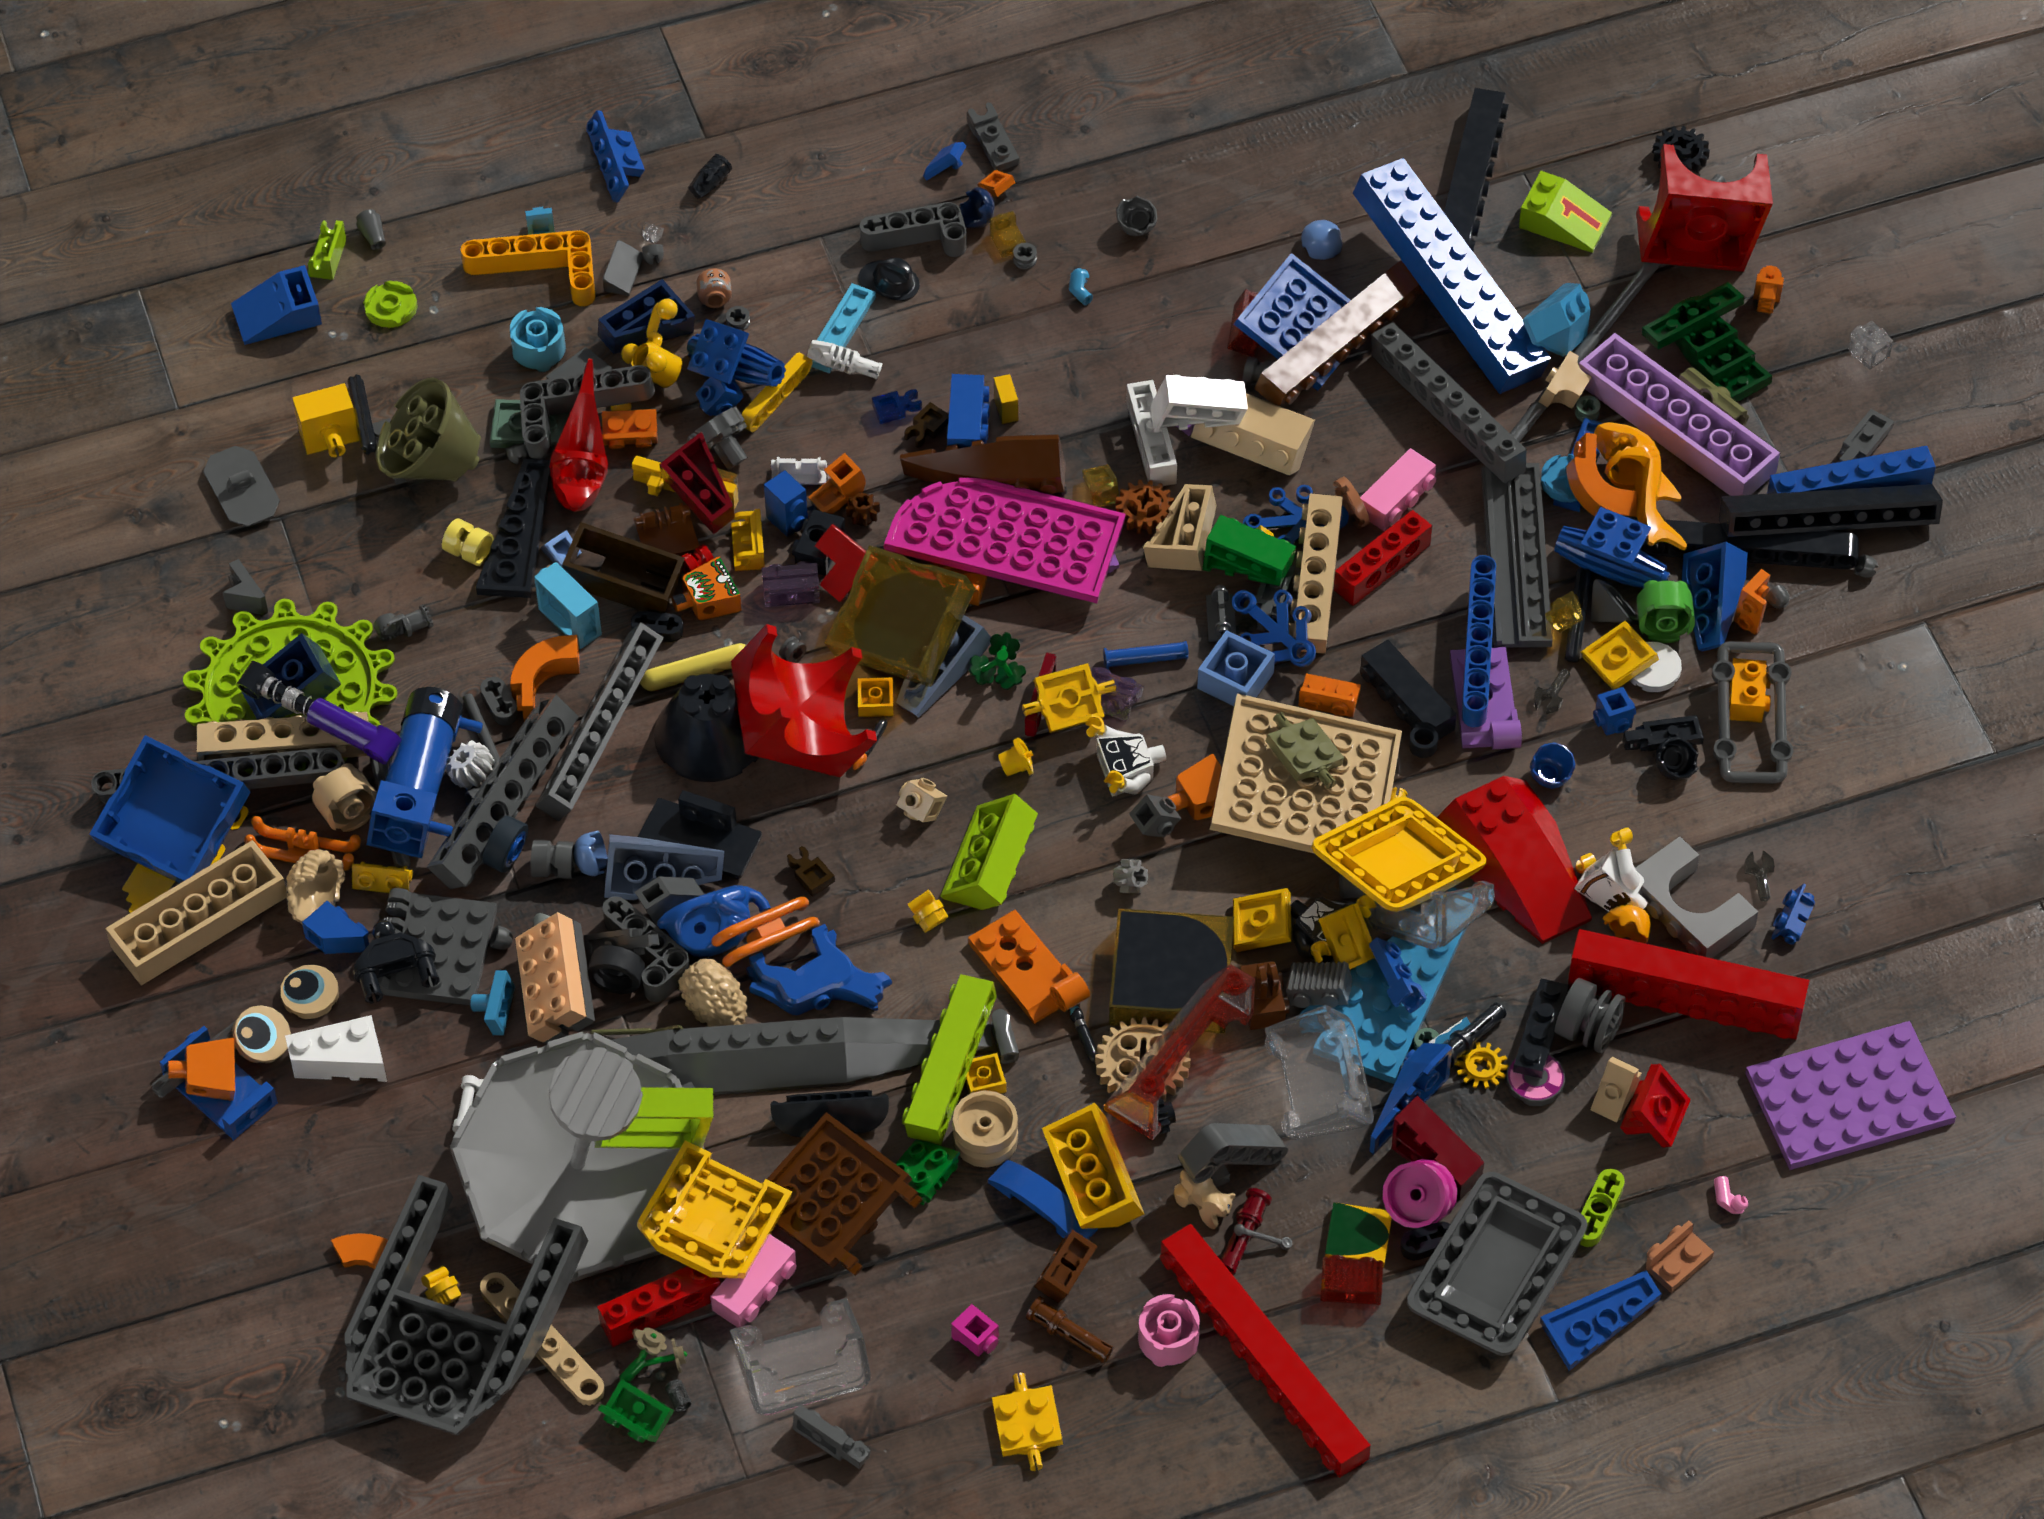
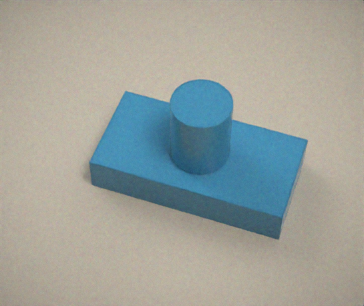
M507 970L495 971L490 994H473L471 997L472 1011L486 1012L484 1021L492 1035H504L515 990V985Z

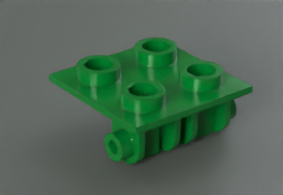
M916 1139L897 1161L896 1165L907 1172L912 1178L908 1185L918 1192L917 1195L923 1199L920 1203L921 1205H924L926 1202L929 1203L936 1194V1190L942 1188L941 1183L945 1184L949 1176L956 1171L959 1162L957 1157L960 1155V1152Z

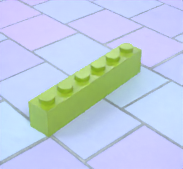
M960 974L957 984L952 985L949 993V1006L947 1009H943L940 1016L941 1027L938 1033H934L931 1040L930 1056L925 1058L922 1063V1077L919 1083L916 1082L912 1090L913 1101L910 1108L906 1107L903 1113L902 1124L905 1125L908 1137L939 1145L942 1144L997 997L993 981Z

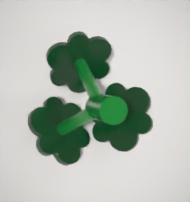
M1008 632L1002 635L994 634L990 638L991 646L988 651L991 655H995V660L989 662L988 657L985 655L981 657L974 655L970 658L971 667L969 672L974 676L976 683L979 685L990 684L994 681L995 666H999L997 670L998 676H996L995 681L997 684H1001L1004 690H1009L1014 685L1021 684L1023 681L1022 677L1026 674V668L1018 665L1017 662H1011L1009 665L1006 663L1008 659L1014 660L1017 657L1016 651L1020 649L1019 640L1012 638Z

